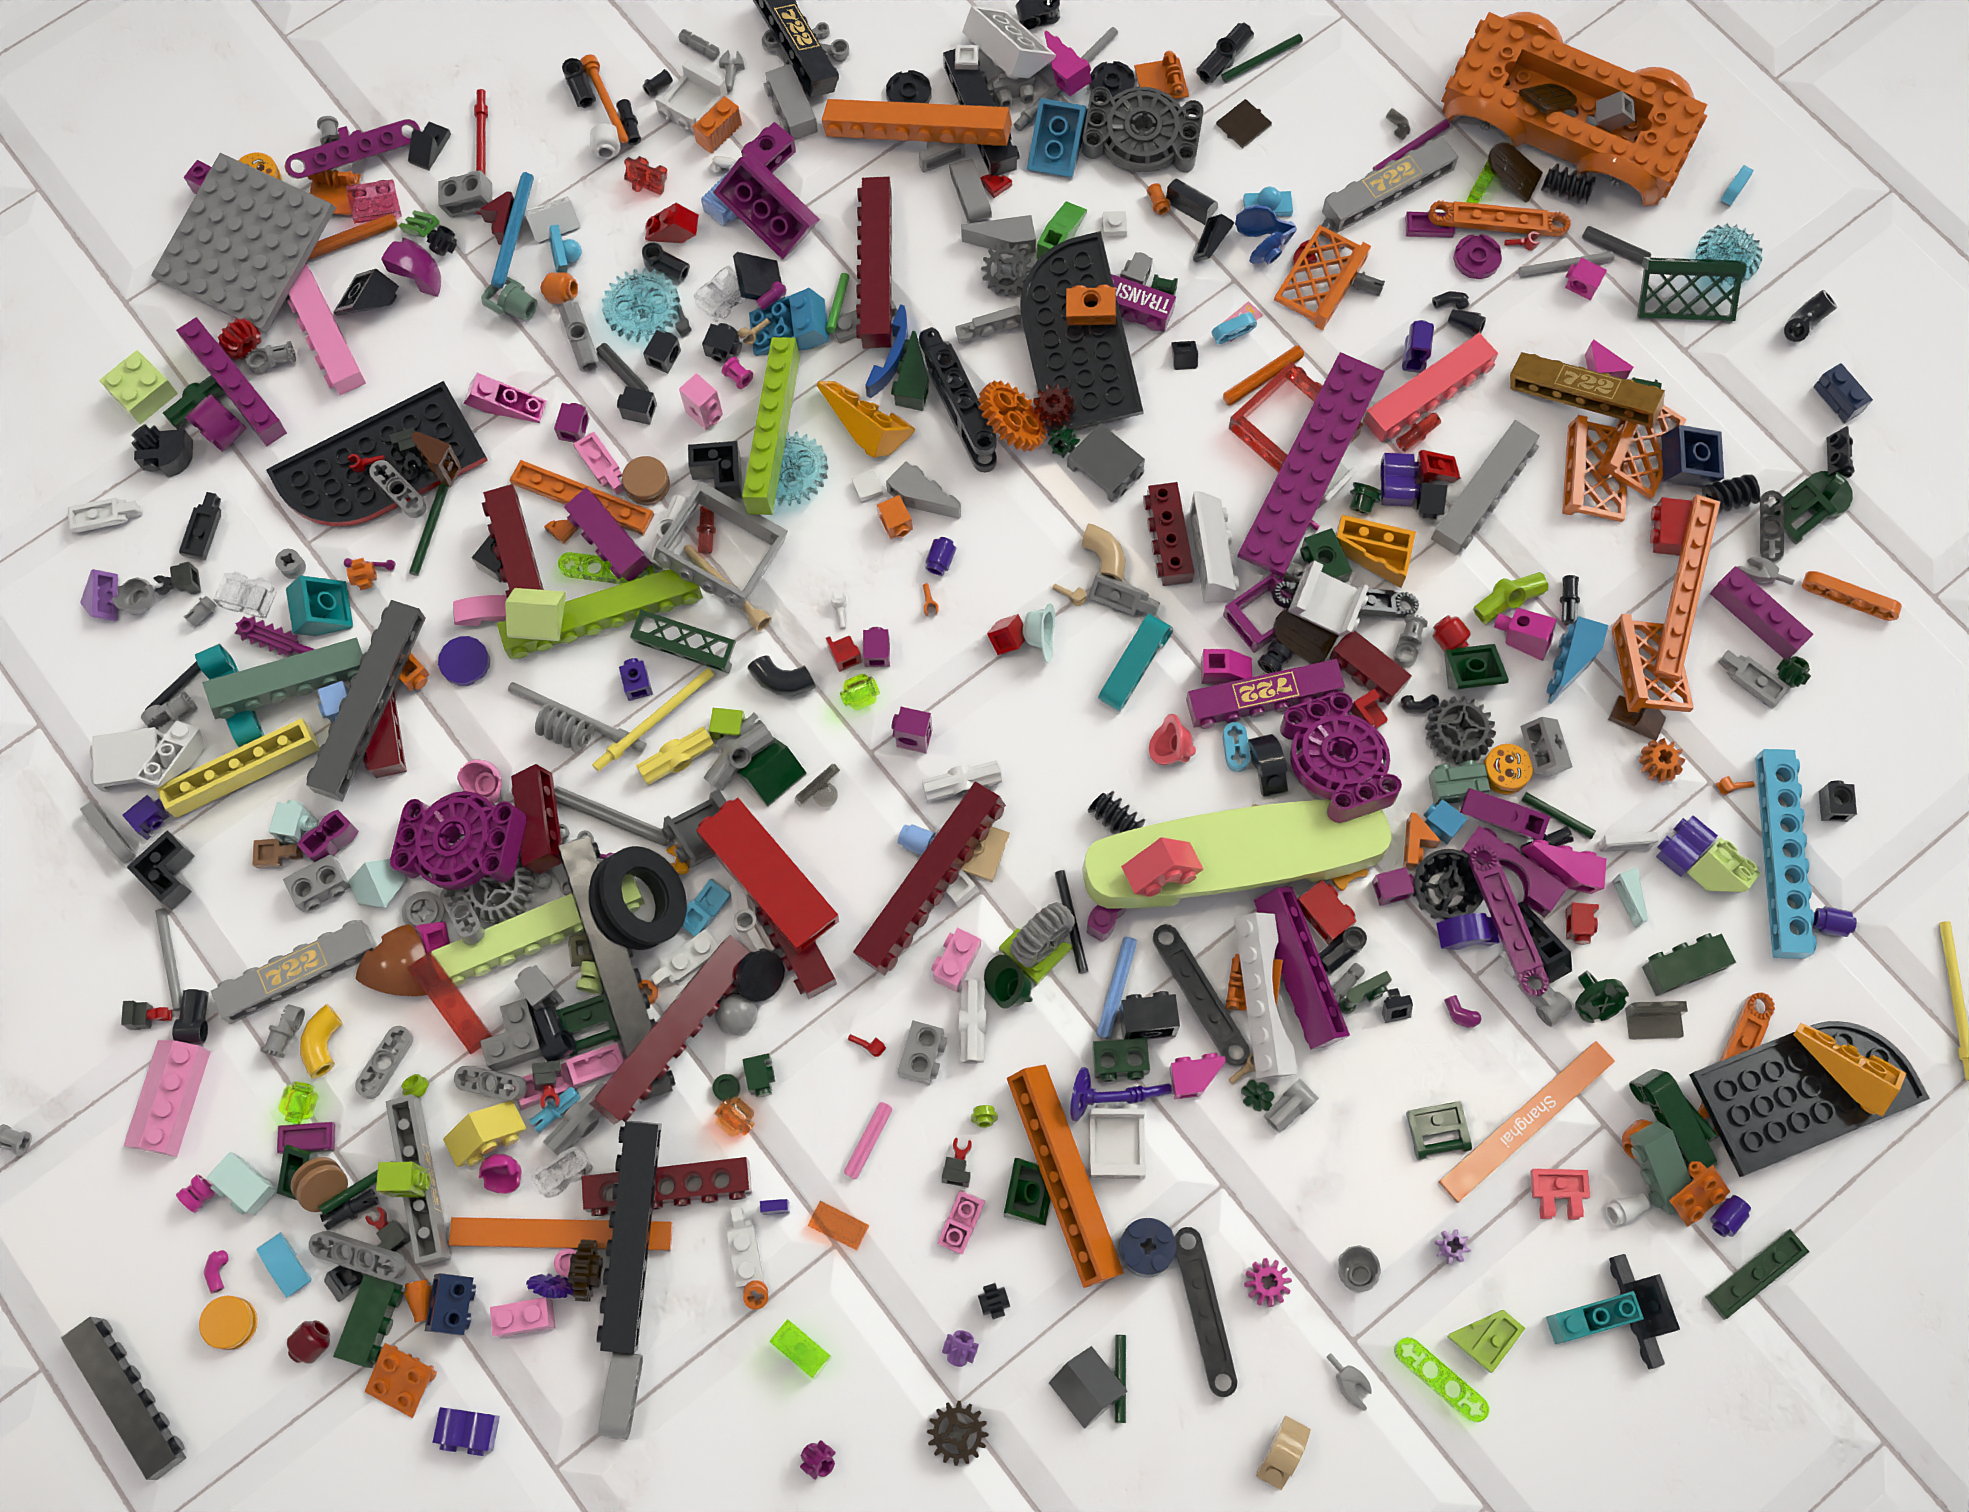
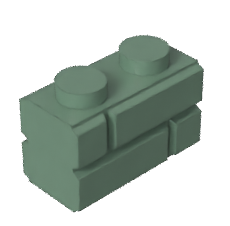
M1471 760L1462 762L1457 767H1450V764H1441L1435 766V769L1429 774L1428 779L1435 805H1438L1442 799L1448 804L1464 802L1468 788L1486 794L1490 793L1484 763L1476 764L1475 761Z

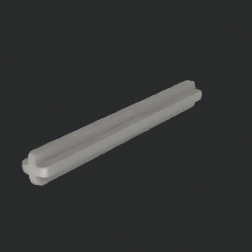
M559 786L554 788L556 802L662 846H667L669 843L664 837L662 829Z

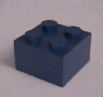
M1678 425L1661 435L1664 482L1703 488L1707 484H1713L1724 479L1721 431Z

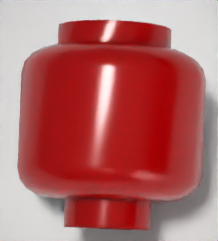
M1447 615L1433 626L1434 632L1432 637L1443 651L1469 645L1467 640L1471 632L1459 617Z

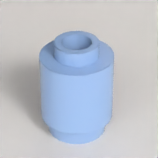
M905 824L899 833L898 844L902 845L903 849L922 855L935 838L936 833L913 824L910 826Z

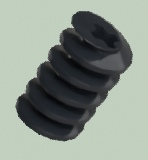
M1558 163L1552 169L1549 168L1541 188L1542 192L1549 186V194L1551 195L1558 189L1559 198L1568 193V201L1577 196V204H1580L1583 199H1586L1587 204L1596 182L1595 176H1592L1587 182L1586 173L1577 178L1578 170H1574L1568 175L1569 167H1565L1561 172H1559L1560 164Z
M1744 474L1741 477H1733L1731 480L1726 479L1722 482L1703 486L1702 496L1719 501L1718 514H1721L1723 509L1727 512L1732 510V506L1735 509H1739L1741 504L1745 507L1749 506L1751 502L1758 504L1760 502V487L1754 475Z
M1114 791L1100 794L1087 811L1088 813L1096 811L1095 819H1103L1102 825L1104 827L1111 825L1110 833L1112 834L1141 828L1145 823L1144 818L1135 821L1138 814L1137 811L1130 815L1128 814L1129 804L1122 808L1120 807L1123 800L1121 797L1115 801L1112 800Z

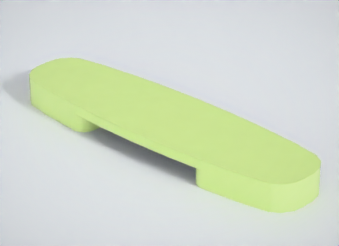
M1328 799L1230 809L1157 823L1097 840L1088 848L1082 867L1083 880L1089 897L1097 905L1105 908L1173 906L1184 897L1247 890L1300 879L1320 882L1321 880L1325 881L1375 866L1383 859L1391 842V830L1383 810L1344 823L1334 822L1327 815V808L1330 803ZM1160 837L1191 843L1204 869L1196 875L1194 881L1188 884L1168 882L1161 887V892L1151 897L1134 894L1121 867Z

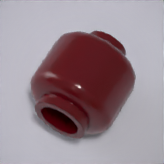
M317 1320L301 1323L287 1338L289 1357L296 1363L311 1364L315 1362L330 1346V1332L328 1328Z

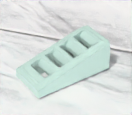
M1637 867L1617 875L1612 880V883L1633 926L1637 928L1648 920L1639 872Z

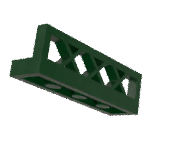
M642 609L639 611L630 638L637 644L728 674L730 673L732 663L729 660L736 641ZM645 617L654 620L657 625V629L649 633L640 630ZM674 626L678 628L681 636L671 641L666 639L663 631ZM698 634L702 636L705 644L693 648L690 647L687 638ZM718 642L728 644L724 657L714 655L710 646Z

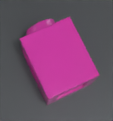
M1581 257L1577 266L1572 264L1565 276L1569 279L1565 288L1591 301L1607 270Z

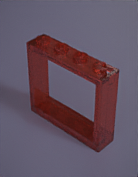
M1292 362L1231 416L1228 427L1229 430L1278 473L1287 454L1246 418L1287 380L1292 382L1315 402L1322 385L1314 382L1307 376L1303 368L1294 365ZM1360 422L1350 444L1360 435L1363 427L1362 422Z

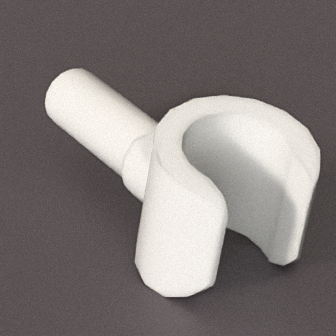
M842 592L843 599L836 601L832 593L831 602L833 608L837 610L840 629H845L844 608L847 606L846 595Z

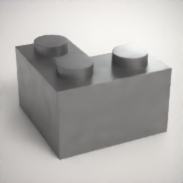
M524 998L500 1006L506 1032L480 1041L487 1067L491 1070L499 1071L541 1057L540 1045L543 1042L532 1018L534 1016V1009L528 1000Z

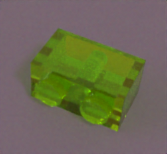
M789 1319L782 1324L769 1341L814 1380L833 1358Z

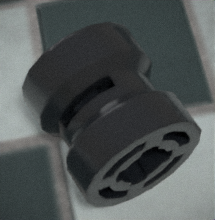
M1273 641L1267 648L1268 652L1263 654L1257 663L1267 674L1282 671V666L1288 663L1293 655L1282 643Z

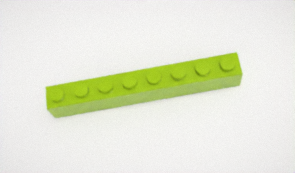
M771 338L742 495L747 513L751 515H773L801 357L796 338Z
M667 569L565 601L559 641L509 638L507 636L506 620L497 623L504 650L509 659H520L526 657L528 653L537 650H549L553 645L559 643L574 642L578 637L585 635L593 636L599 634L601 630L610 627L619 628L625 625L626 622L637 619L640 609L651 613H666L673 610L674 607L683 604H694L699 599H702L703 596L699 585L692 581H686L678 573Z

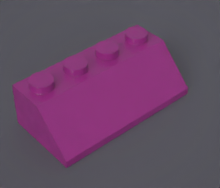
M751 152L737 160L713 192L782 260L820 221Z

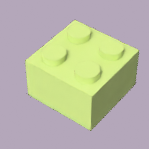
M138 350L134 351L99 380L109 394L139 424H142L178 394L170 382Z

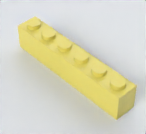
M301 718L168 781L161 787H156L165 810L175 818H178L313 754L320 747L311 727Z

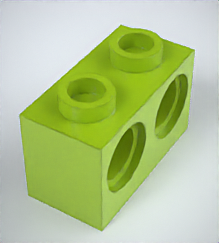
M378 1162L377 1192L391 1198L425 1197V1191L430 1187V1174L427 1173L426 1168L414 1162Z

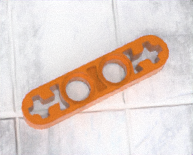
M1817 571L1806 572L1801 585L1804 590L1887 621L1897 620L1902 608L1901 603L1894 599Z

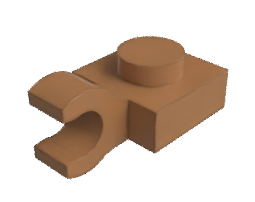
M277 839L254 840L252 865L256 868L282 866V859L300 860L303 857V851L298 848L297 844L283 846Z

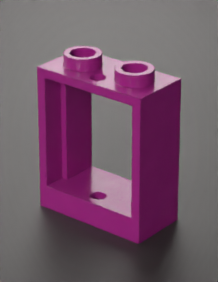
M1274 573L1244 592L1224 608L1223 617L1253 653L1275 639L1274 629L1272 628L1264 635H1261L1241 610L1269 591L1272 594L1277 584L1283 581L1281 578H1277ZM1287 591L1279 592L1283 596L1282 598L1285 597L1288 600L1291 598Z

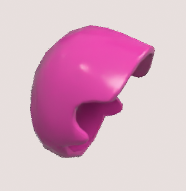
M494 1154L484 1159L479 1169V1178L483 1177L485 1189L504 1194L518 1189L522 1169L517 1160L506 1154Z

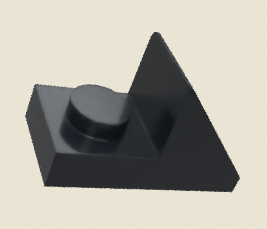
M430 121L422 132L413 129L408 162L430 171L451 136L450 130Z

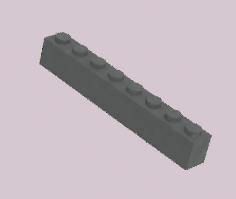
M391 600L388 607L384 608L381 615V623L378 629L372 633L370 647L361 657V666L358 673L352 677L350 690L346 698H343L339 705V714L336 720L330 724L328 738L325 744L321 745L318 750L316 764L307 774L306 785L314 793L343 802L425 622L426 617L419 608Z

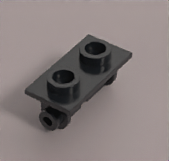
M1846 426L1826 438L1829 476L1837 472L1846 478H1850L1855 472L1853 460L1850 458L1852 457L1853 439L1849 435V427Z

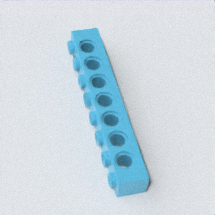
M1763 749L1755 757L1772 956L1773 958L1806 959L1814 954L1817 941L1816 937L1812 934L1814 912L1810 909L1809 902L1812 888L1807 880V873L1809 872V861L1805 858L1807 836L1803 833L1802 827L1805 813L1800 805L1802 785L1798 783L1800 762L1796 758L1795 750ZM1776 774L1781 775L1784 782L1779 781ZM1778 799H1782L1786 803V807L1780 805ZM1780 823L1786 825L1789 832H1785L1781 828ZM1783 848L1790 852L1791 858L1783 853ZM1785 874L1792 877L1793 883L1786 880ZM1787 899H1790L1794 902L1796 909H1793L1788 905ZM1789 925L1796 927L1798 935L1791 932Z

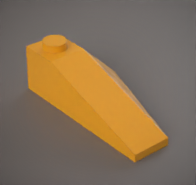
M818 381V389L852 438L865 450L867 455L874 458L891 455L915 432V428L894 413H890L889 416L878 410L879 405L874 402L869 403L859 400V394L836 381Z
M1800 1022L1793 1035L1865 1111L1883 1117L1899 1093L1906 1073L1874 1055H1871L1870 1058L1860 1055L1857 1052V1048L1850 1044H1847V1046L1837 1045L1835 1039L1830 1035Z

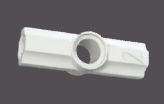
M674 495L664 518L657 524L656 536L647 553V557L652 562L650 566L656 570H666L653 560L655 549L688 501L686 497ZM684 527L669 548L671 552H674L676 546L681 543Z
M997 760L971 767L969 765L953 767L948 770V773L922 779V785L927 802H932L950 796L964 797L975 781L984 787L1002 783V776Z
M962 981L961 1010H959V1033H961L960 1058L962 1063H984V1034H986V1010H984L985 981Z

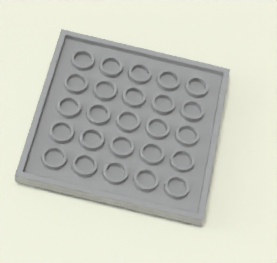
M219 153L151 276L235 318H245L254 324L255 327L267 333L336 207L323 199L223 153Z

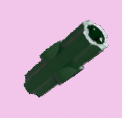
M210 375L200 384L195 382L188 385L182 393V398L162 414L178 430L189 422L185 417L206 396L211 393L218 399L225 392Z

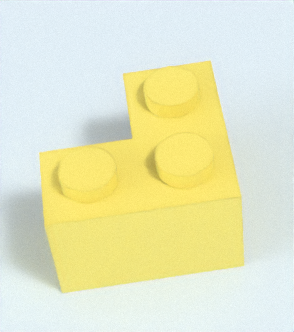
M513 1100L468 1113L443 1138V1141L456 1167L466 1164L472 1167L481 1163L484 1160L483 1156L496 1149L499 1145L503 1144L504 1147H508L519 1140L518 1136L527 1128Z

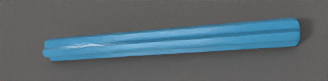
M523 172L520 176L491 280L492 286L498 289L504 287L534 180V176L527 172Z

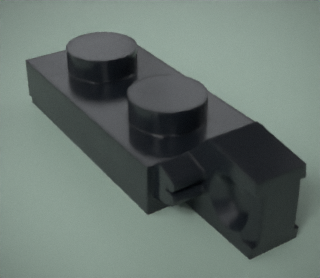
M206 492L203 504H198L197 508H193L179 549V553L182 556L206 561L221 517V509L219 508L221 498L216 493Z

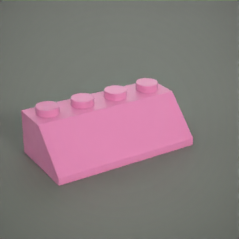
M174 1040L157 1041L123 1146L173 1157L178 1156L211 1051L199 1045Z

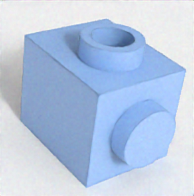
M343 681L318 689L322 702L318 704L320 713L323 718H328L331 723L336 720L339 714V705L342 699L346 698L350 690Z

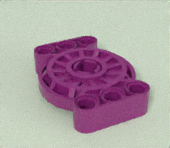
M1335 692L1287 708L1279 729L1283 737L1293 740L1290 749V763L1296 777L1312 793L1330 800L1327 815L1332 821L1337 823H1344L1394 805L1402 788L1401 780L1394 774L1388 773L1390 753L1384 737L1366 720L1349 714L1353 701L1344 692Z
M468 791L454 792L446 795L431 806H428L419 799H411L407 801L402 809L390 857V865L394 870L408 878L413 879L421 875L423 879L435 886L448 890L463 889L471 886L486 875L498 882H507L513 877L526 825V815L509 802L503 801L495 806L487 798L478 793Z

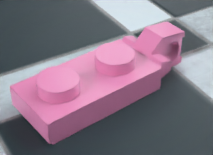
M594 431L573 443L574 448L599 484L601 483L603 487L609 484L616 496L625 491L618 479L622 477L619 466Z

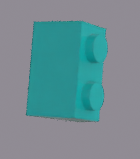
M300 575L286 588L293 634L319 636L353 627L346 581Z

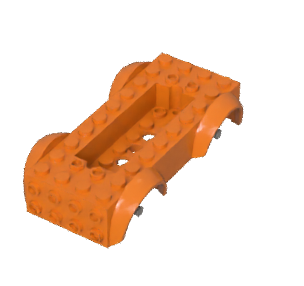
M1488 12L1485 20L1480 19L1474 32L1476 34L1473 38H1470L1465 48L1466 53L1464 57H1460L1455 68L1456 72L1454 76H1450L1445 87L1446 91L1441 102L1444 103L1442 113H1444L1448 121L1452 122L1456 116H1469L1483 120L1480 125L1482 130L1485 125L1484 131H1489L1491 125L1497 127L1510 138L1514 147L1527 143L1575 164L1579 175L1597 172L1612 176L1613 178L1610 181L1612 186L1616 179H1618L1614 187H1619L1621 181L1629 184L1640 193L1642 205L1644 206L1658 205L1661 197L1667 198L1708 116L1704 114L1708 104L1695 99L1689 83L1682 76L1662 67H1647L1630 72L1564 44L1557 27L1550 20L1536 13L1515 12L1500 17ZM1543 84H1556L1565 87L1577 98L1575 106L1570 108L1576 112L1577 116L1571 117L1565 113L1566 110L1544 114L1520 96L1518 92L1520 89ZM1620 91H1623L1634 100L1635 122L1609 132L1601 125L1592 126L1586 121L1589 116L1595 118L1596 101Z

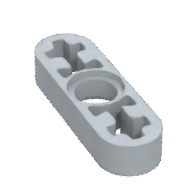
M379 460L371 465L369 473L374 482L408 517L419 518L425 513L426 503L421 495L387 461ZM380 470L387 473L390 478L388 481L382 475H379L378 472ZM395 485H404L402 493L393 494L391 492ZM409 497L418 507L415 509L410 507L406 499Z
M92 800L80 808L86 819L120 861L125 864L136 856L132 848Z
M443 889L440 893V898L461 940L468 945L478 943L484 937L485 930L471 903L468 902V897L463 896L465 894L464 889ZM456 895L458 901L454 903L451 897ZM468 910L465 916L456 918L460 911ZM471 925L473 928V931L470 933L466 928V926Z
M394 1026L389 1029L356 1080L355 1088L358 1094L367 1099L376 1098L381 1094L413 1043V1035L407 1028ZM403 1033L405 1041L396 1044L395 1035H402ZM387 1046L391 1047L392 1049L394 1047V1050L398 1051L397 1055H395L390 1050H387ZM383 1055H389L391 1057V1065L386 1069H379L377 1064L379 1058ZM374 1070L377 1073L383 1075L382 1078H379L378 1076L375 1077V1075L372 1074L371 1071ZM373 1080L372 1084L375 1085V1088L366 1091V1087L363 1086L364 1083Z
M461 1066L454 1074L456 1087L463 1091L503 1100H520L527 1092L525 1079L513 1074L476 1066ZM490 1075L495 1080L494 1088L491 1091L486 1087V1080ZM465 1076L476 1077L477 1080L476 1082H469L465 1080ZM504 1084H512L513 1086H515V1092H513V1090L503 1089Z

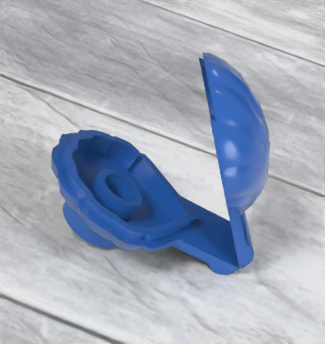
M1249 206L1236 215L1235 225L1239 233L1247 237L1271 234L1251 253L1249 261L1252 264L1264 261L1268 265L1273 263L1282 254L1281 247L1286 245L1297 231L1296 225L1292 221L1287 222L1278 219L1276 214L1267 206Z

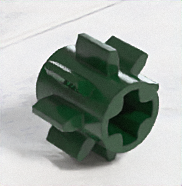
M1063 425L1060 432L1057 429L1052 431L1051 436L1053 438L1047 442L1048 445L1052 446V454L1057 453L1062 458H1065L1068 452L1071 453L1076 448L1075 446L1080 442V439L1076 438L1074 434L1075 429L1071 431Z
M1798 656L1789 657L1787 660L1782 659L1776 668L1779 670L1778 678L1789 685L1790 688L1799 687L1800 684L1805 685L1811 677L1808 673L1810 671L1808 662Z

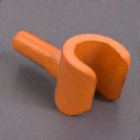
M925 583L923 584L926 602L924 604V614L928 616L927 608L929 606L935 607L936 614H938L939 606L931 597L929 584Z
M1730 776L1722 778L1720 782H1717L1716 786L1722 795H1727L1734 790L1752 788L1755 786L1754 781L1733 783Z

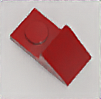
M1420 450L1418 452V475L1421 483H1432L1436 480L1454 483L1461 479L1455 456L1427 450Z

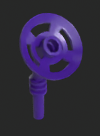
M1082 1067L1077 1074L1072 1091L1071 1119L1078 1122L1085 1113L1088 1104L1094 1105V1103L1128 1102L1132 1104L1143 1102L1146 1098L1171 1094L1172 1087L1168 1083L1150 1087H1143L1141 1085L1128 1087L1125 1091L1096 1092V1089L1091 1088V1077L1088 1068Z

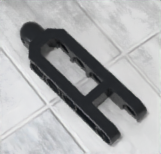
M927 328L920 332L919 344L925 355V362L930 377L974 468L979 472H990L997 463L995 452L997 445L996 434L993 433L992 426L986 424L989 420L982 417L984 411L979 409L981 403L978 401V397L952 344L949 341H943L939 331L935 328ZM989 455L991 457V461L987 464H982L978 461L979 456Z

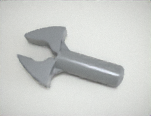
M729 50L719 59V67L726 69L725 83L728 92L733 90L735 71L737 69L745 70L743 58L738 51H736V59L732 63L729 61Z

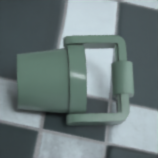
M508 276L505 282L506 286L501 291L497 304L489 300L499 290L497 287H493L492 284L489 285L481 296L483 306L498 314H510L526 321L532 318L537 309V299L525 292V287L521 283Z

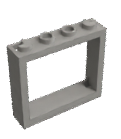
M700 481L657 545L653 560L661 567L678 573L682 579L699 585L706 593L722 598L729 606H736L742 609L783 545L788 530L761 515L748 514L744 505ZM699 504L772 545L743 591L736 589L669 550Z

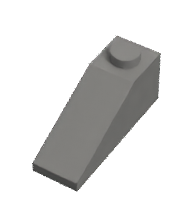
M1032 215L961 224L962 242L997 251V244L1003 249L1006 242H1009L1011 249L1016 244L1018 245L1019 253L1023 250L1026 251V255L1036 252V237Z

